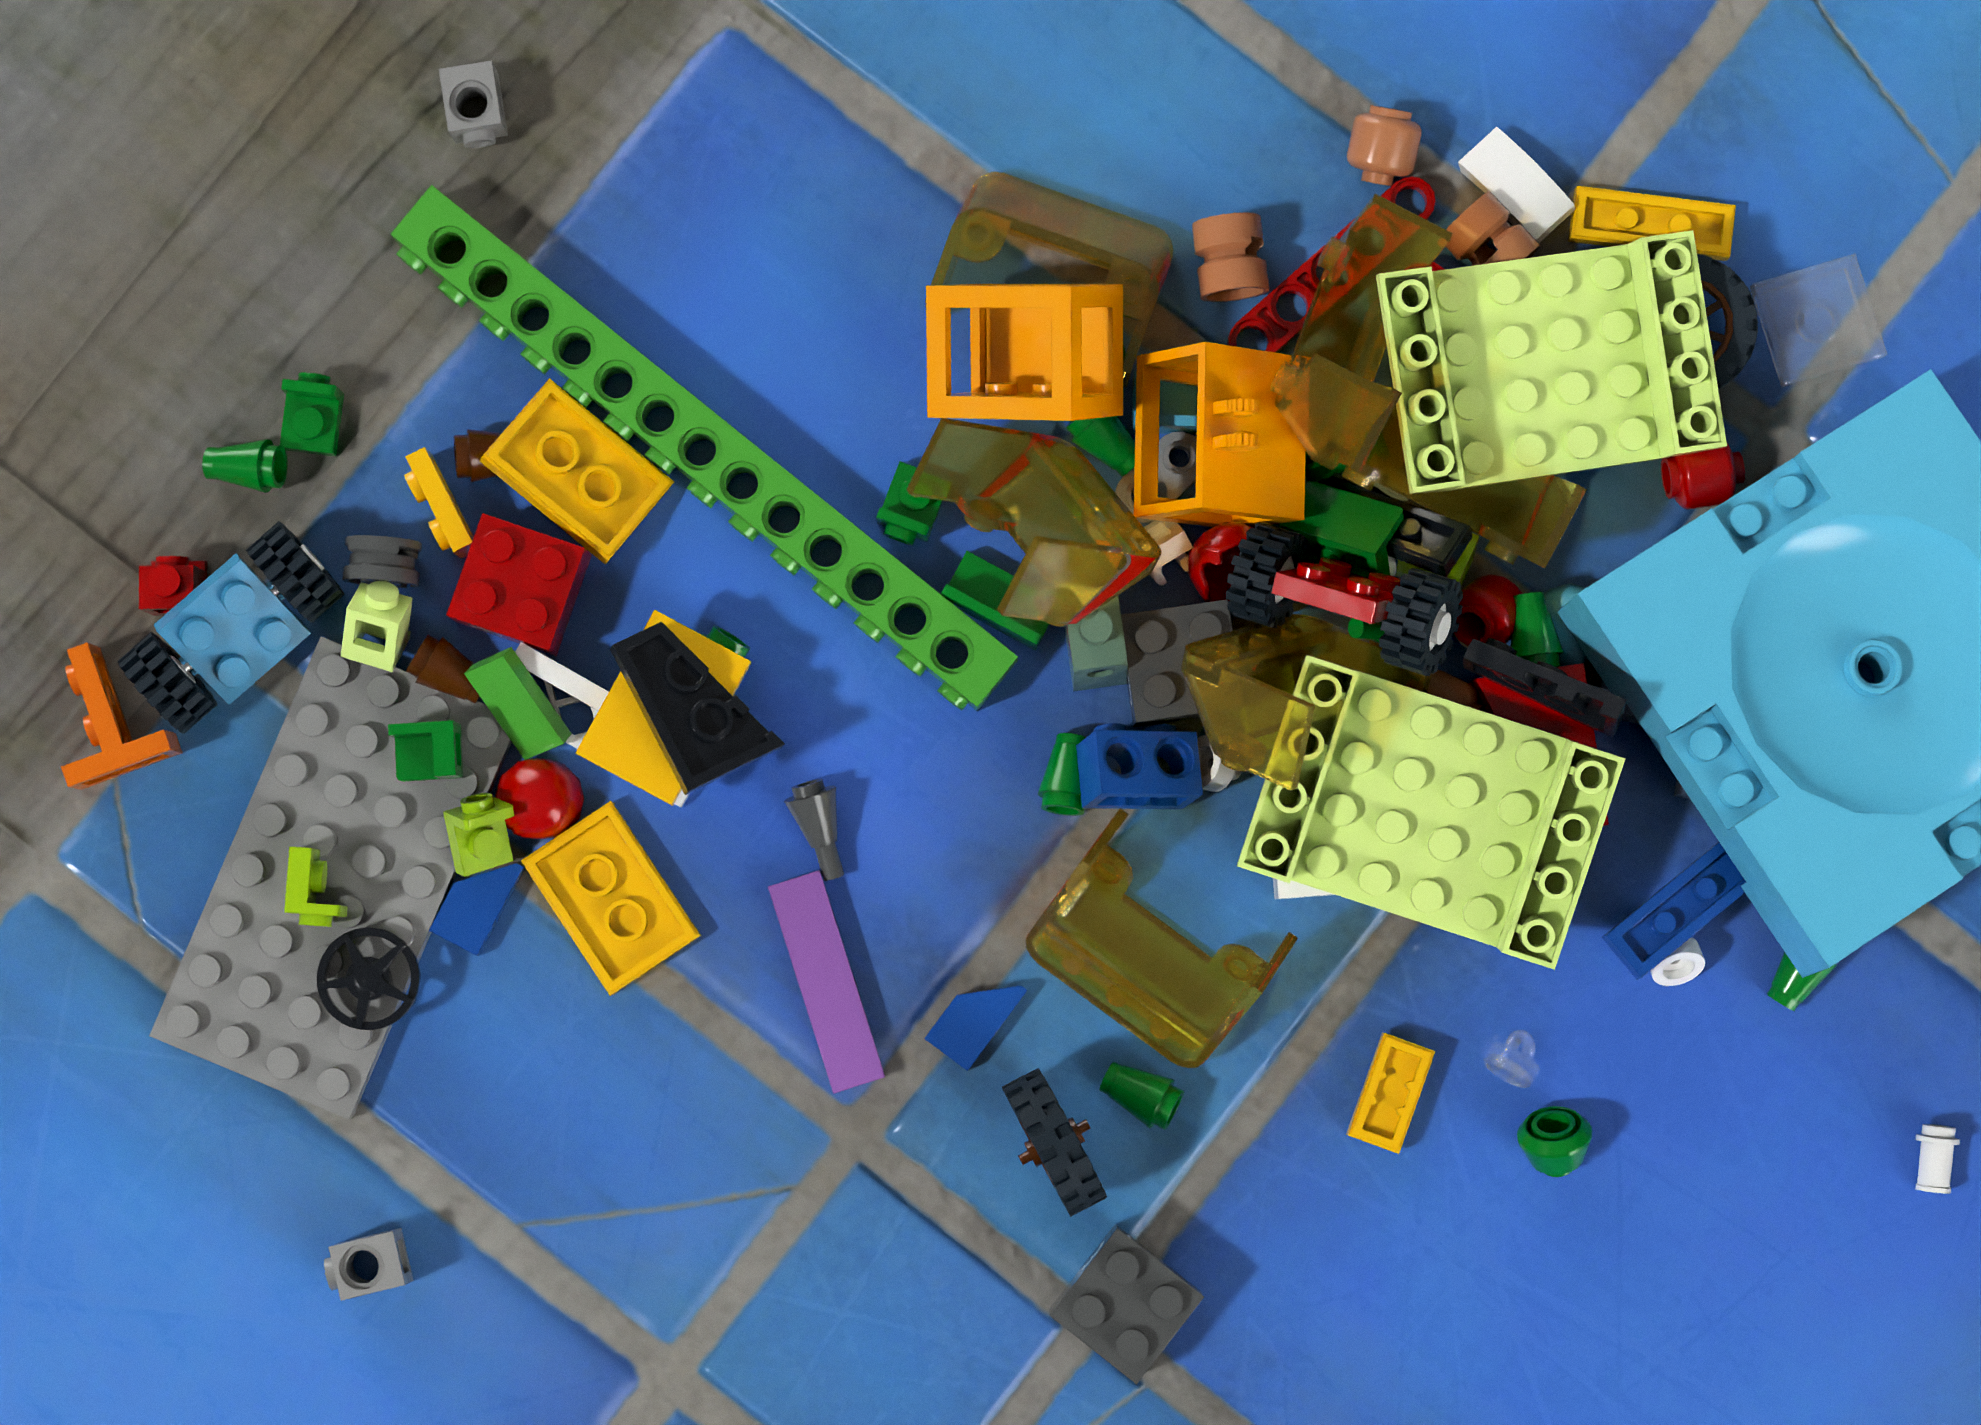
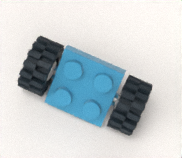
M280 521L246 549L248 555L254 560L253 562L269 580L267 583L237 553L234 554L154 624L156 631L166 642L162 641L153 632H150L117 661L128 680L134 683L137 691L143 694L147 702L152 707H155L159 714L182 734H185L217 706L213 695L205 688L204 683L195 676L196 674H199L230 705L311 634L307 626L282 601L285 597L311 623L345 595L317 557Z

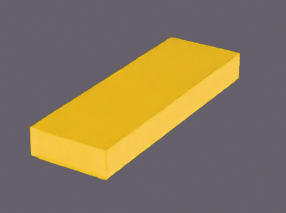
M1576 186L1574 189L1573 203L1576 210L1571 213L1568 242L1611 247L1629 244L1641 237L1693 230L1697 255H1705L1713 260L1727 261L1730 258L1736 205Z

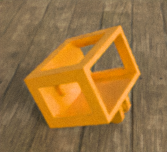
M956 284L926 286L927 418L1075 421L1123 416V284ZM951 308H970L971 392L951 394Z
M1201 342L1138 355L1133 518L1214 527L1223 522H1240L1255 527V524L1259 522L1272 525L1304 520L1307 358L1211 342ZM1160 381L1198 386L1196 492L1194 498L1178 500L1158 497Z

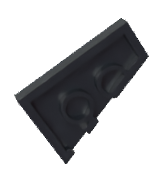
M659 622L611 646L610 651L685 795L757 761L785 745L772 731L768 732L748 712L750 709L736 695L732 696L708 672L709 668L663 622Z
M1488 638L1486 643L1472 639L1463 657V668L1609 737H1614L1623 719L1626 699L1611 694L1599 687L1571 678L1562 670L1548 663L1538 661L1536 664L1516 656L1518 652L1514 648L1496 639Z

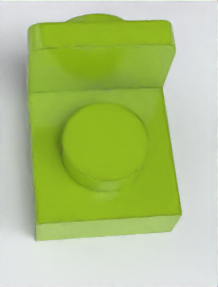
M478 793L461 799V806L443 811L457 874L466 877L513 861L505 819L515 816L512 804L493 797L491 793Z
M289 846L284 913L299 914V925L332 927L333 916L347 917L348 906L316 904L317 893H324L326 889L327 861L319 860L320 850Z

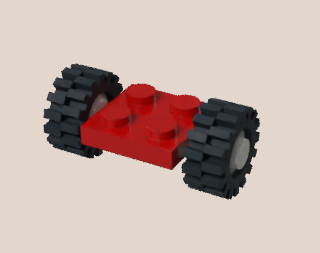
M1256 523L1255 528L1251 527L1246 532L1247 540L1241 539L1238 545L1240 553L1238 556L1234 555L1231 562L1232 565H1235L1233 573H1228L1227 583L1231 584V587L1226 591V599L1230 600L1227 608L1228 611L1232 612L1231 615L1267 627L1277 628V625L1282 626L1285 623V617L1290 618L1294 612L1293 603L1298 604V602L1369 624L1382 622L1380 630H1383L1384 634L1379 638V647H1383L1380 656L1386 664L1430 676L1431 673L1434 674L1438 671V664L1442 665L1446 660L1445 651L1452 648L1454 641L1451 638L1453 632L1457 633L1460 623L1456 621L1457 617L1462 614L1463 607L1459 605L1463 599V591L1460 590L1461 584L1456 580L1417 568L1409 569L1408 574L1404 573L1400 579L1382 573H1369L1367 578L1351 573L1352 565L1344 561L1320 558L1319 564L1309 563L1310 560L1305 558L1310 552L1305 536L1266 523Z

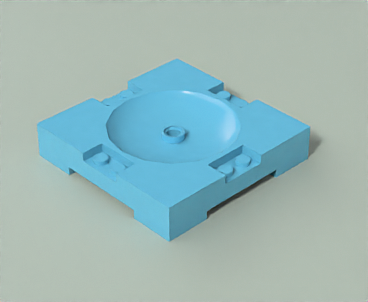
M1930 369L1807 447L1794 458L1714 509L1711 508L1585 588L1557 612L1611 694L1627 700L1626 704L1746 881L1741 885L1742 889L1802 978L1830 968L1961 881L1965 875L1981 865V441ZM1859 662L1867 664L1872 669L1874 674L1873 684L1865 681L1860 676L1858 671Z

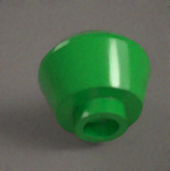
M1560 1106L1545 1107L1534 1111L1522 1122L1517 1131V1141L1531 1165L1539 1172L1551 1177L1566 1176L1582 1164L1592 1139V1127L1588 1120L1575 1110Z

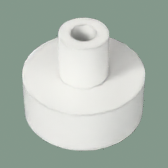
M1203 735L1197 738L1202 789L1219 792L1226 788L1231 780L1239 778L1242 772V763L1237 759L1236 750L1230 741L1210 735Z
M1691 937L1650 971L1653 980L1663 986H1675L1697 977L1705 966V960L1697 940Z

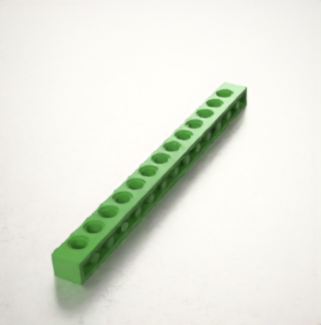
M433 185L427 189L390 235L401 247L396 255L420 275L428 268L443 280L437 288L461 308L469 301L484 313L479 322L502 341L510 334L525 346L520 355L544 375L552 368L567 380L561 388L581 405L587 408L593 401L608 413L603 422L627 442L635 435L649 446V450L644 455L668 475L676 468L690 479L691 483L686 489L710 509L718 502L731 512L733 516L729 519L728 523L748 540L753 542L759 535L775 549L769 556L793 576L800 569L817 582L811 590L827 604L837 609L841 603H844L858 615L853 624L877 643L883 637H886L901 649L895 658L919 677L927 670L943 684L937 691L955 707L962 711L969 704L978 711L1018 662L1016 654ZM452 241L465 243L466 251L460 261L454 264H446L440 261L441 250L447 243ZM501 274L507 277V287L501 295L486 297L481 294L482 283L488 276ZM534 307L547 309L549 311V319L543 328L537 331H529L522 327L523 316L528 310ZM576 340L588 342L591 346V351L584 362L573 365L564 361L563 353L568 344ZM619 373L629 375L632 378V387L628 394L621 398H611L605 394V384L611 376ZM657 407H667L674 412L672 425L661 432L648 429L646 427V418L649 412ZM708 440L716 446V454L712 461L700 466L690 463L687 459L689 447L696 441ZM741 473L751 474L758 480L756 492L747 499H737L729 494L731 480ZM792 507L799 512V524L791 532L779 533L771 528V516L778 508ZM823 540H832L842 548L839 561L829 567L817 565L811 556L815 545ZM867 573L879 576L884 582V589L881 595L871 601L861 600L853 592L856 579ZM906 607L918 608L926 617L925 626L916 634H904L895 626L897 614ZM951 640L962 643L968 651L966 662L954 669L942 666L936 657L938 648L943 643Z

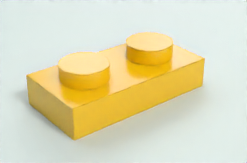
M423 447L405 456L412 471L406 473L404 477L417 502L428 501L436 519L428 522L442 551L451 547L453 553L462 559L468 555L474 536L433 455Z

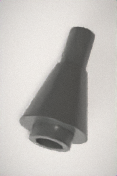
M815 779L793 786L791 788L793 796L784 800L809 845L815 849L823 880L828 881L843 876L844 871L835 844L837 841L836 786L825 787L823 779Z

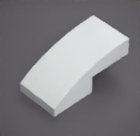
M1498 127L1494 128L1458 162L1462 174L1484 193L1490 191L1510 212L1508 221L1513 225L1521 224L1538 243L1576 210L1574 203L1548 174Z

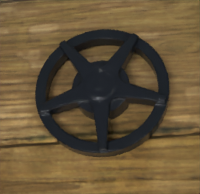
M359 928L339 936L324 952L317 970L318 993L326 1010L342 1024L360 1030L381 1029L399 1021L414 1005L420 989V967L410 946L396 934L379 928ZM363 936H377L392 942L396 946L380 959L364 957L353 939ZM346 944L353 963L349 966L346 976L327 981L328 967L333 956ZM401 951L407 959L411 972V984L408 995L391 984L392 974L389 966ZM329 988H348L350 993L358 998L356 1019L347 1016L338 1009L330 997ZM386 994L404 1001L399 1009L390 1016L378 1021L365 1022L371 1000H377Z

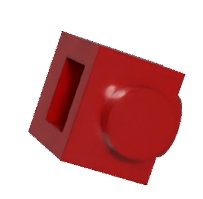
M158 556L156 561H151V565L139 566V609L153 616H164L207 579V561H189V558L184 556Z

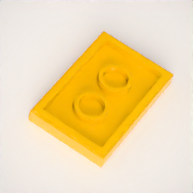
M550 378L480 459L483 465L605 565L674 483L671 478Z
M654 610L643 630L663 622L709 668L708 672L734 696L751 665V661ZM620 671L579 745L576 754L673 806L682 789Z
M609 801L521 860L610 996L702 936L613 801Z

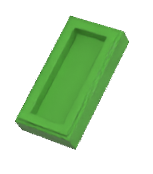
M512 647L472 664L464 673L524 760L564 744L572 733Z

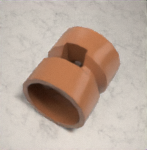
M1490 191L1483 194L1470 205L1438 238L1457 260L1468 259L1471 262V266L1530 258L1541 246L1521 224L1511 226L1508 223L1510 212ZM1491 239L1494 242V246L1498 249L1497 251L1486 245Z
M1229 213L1206 217L1192 223L1195 255L1204 258V263L1197 269L1201 300L1208 302L1236 301L1257 297L1269 292L1266 260L1257 256V252L1264 246L1260 215L1256 213Z

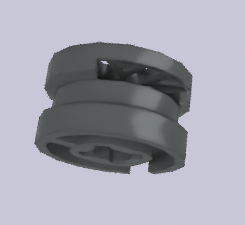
M354 535L345 538V546L352 553L350 554L349 565L343 567L342 580L344 582L360 585L361 582L370 584L375 581H387L394 584L397 588H407V584H411L410 587L419 586L420 573L415 570V559H417L418 553L421 552V542L411 539L373 535Z

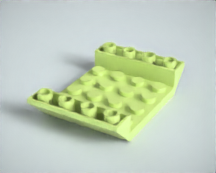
M1693 230L1641 237L1629 244L1437 271H1432L1431 266L1376 275L1410 494L1451 491L1647 462L1727 447Z
M1306 655L1237 862V867L1290 883L1292 880L1497 947L1504 954L1555 970L1625 758L1371 674Z

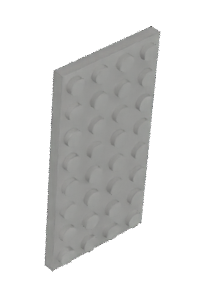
M320 637L149 1036L346 1119H353L392 1025L376 1030H360L346 1026L336 1020L326 1010L318 993L317 970L320 960L329 945L339 936L354 929L370 927L390 931L402 938L410 946L419 963L432 933L429 929L444 903L457 874L443 811L461 806L460 800L464 797L478 793H491L512 741L486 704L478 701L474 704L466 699L463 700L415 683L417 680L415 676L396 667L393 672H389L341 657V644ZM448 720L461 724L463 778L402 782L397 779L395 738L388 736V724ZM289 846L320 850L319 860L327 861L326 889L324 893H317L316 904L348 906L347 917L333 916L332 927L299 925V914L284 913ZM363 936L353 939L364 957L380 959L396 946L392 942L377 936ZM346 944L333 956L328 967L327 981L346 976L349 966L353 963ZM401 951L391 963L389 969L392 974L391 984L406 994L411 982V972L407 959ZM329 988L330 997L338 1009L347 1016L356 1019L358 998L354 997L348 988ZM386 994L377 1000H371L365 1022L378 1021L390 1016L399 1009L402 1001Z

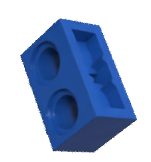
M1109 723L1095 727L1094 732L1076 745L1082 808L1184 809L1203 795L1197 732H1177L1176 726L1171 724L1153 725L1145 728L1144 731H1127L1124 724ZM1106 755L1111 756L1118 762L1121 774L1110 768ZM1157 756L1163 758L1168 763L1171 774L1164 772L1160 768Z

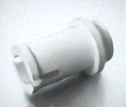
M1922 1124V1133L1916 1134L1915 1139L1921 1141L1916 1190L1943 1194L1951 1193L1950 1182L1954 1145H1960V1139L1955 1138V1127Z

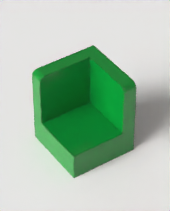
M453 720L388 724V736L395 738L396 777L399 781L463 778L461 724Z

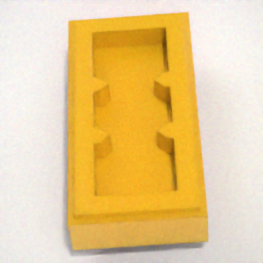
M1382 1032L1346 1135L1399 1154L1435 1051Z

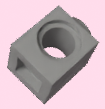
M492 60L439 69L447 128L455 144L464 143L466 148H483L495 144L496 137L508 136L499 74ZM474 97H481L487 100V108L479 117L466 118L461 115L462 107L467 100Z
M402 1228L334 1244L328 1247L330 1257L324 1259V1269L328 1285L331 1290L338 1289L341 1301L403 1286L414 1281ZM360 1250L371 1252L378 1260L379 1269L373 1280L362 1279L354 1270L353 1261Z

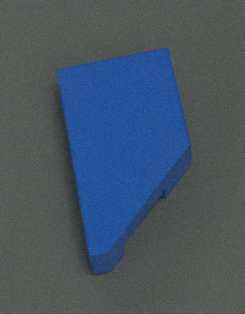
M515 863L454 882L429 931L479 956L525 867Z
M1014 986L956 995L924 1039L968 1071L1027 990L1022 986Z

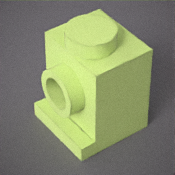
M375 581L370 584L361 582L346 608L341 657L393 672L410 640L411 631L408 630L413 598L399 594L398 588L387 581ZM365 634L385 639V646L364 640L363 637Z

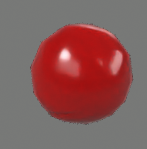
M1223 522L1204 532L1193 544L1187 559L1188 574L1205 602L1227 600L1226 591L1231 587V584L1227 583L1228 573H1233L1235 566L1231 564L1233 556L1239 555L1238 545L1241 539L1247 540L1246 532L1251 527L1255 528L1254 526L1240 522Z
M544 758L518 761L500 777L495 798L513 805L515 816L505 819L507 829L512 830L515 835L531 839L555 838L572 827L580 819L584 803L580 779L565 764Z

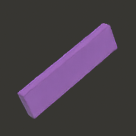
M820 870L768 886L833 1094L886 1077Z

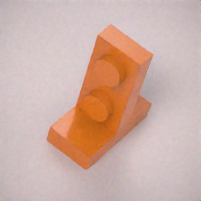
M86 642L67 649L71 661L70 665L65 666L68 682L76 696H83L89 715L83 717L85 731L91 744L94 747L100 745L102 752L61 766L68 787L82 790L183 753L176 733L165 729L132 740L101 648Z

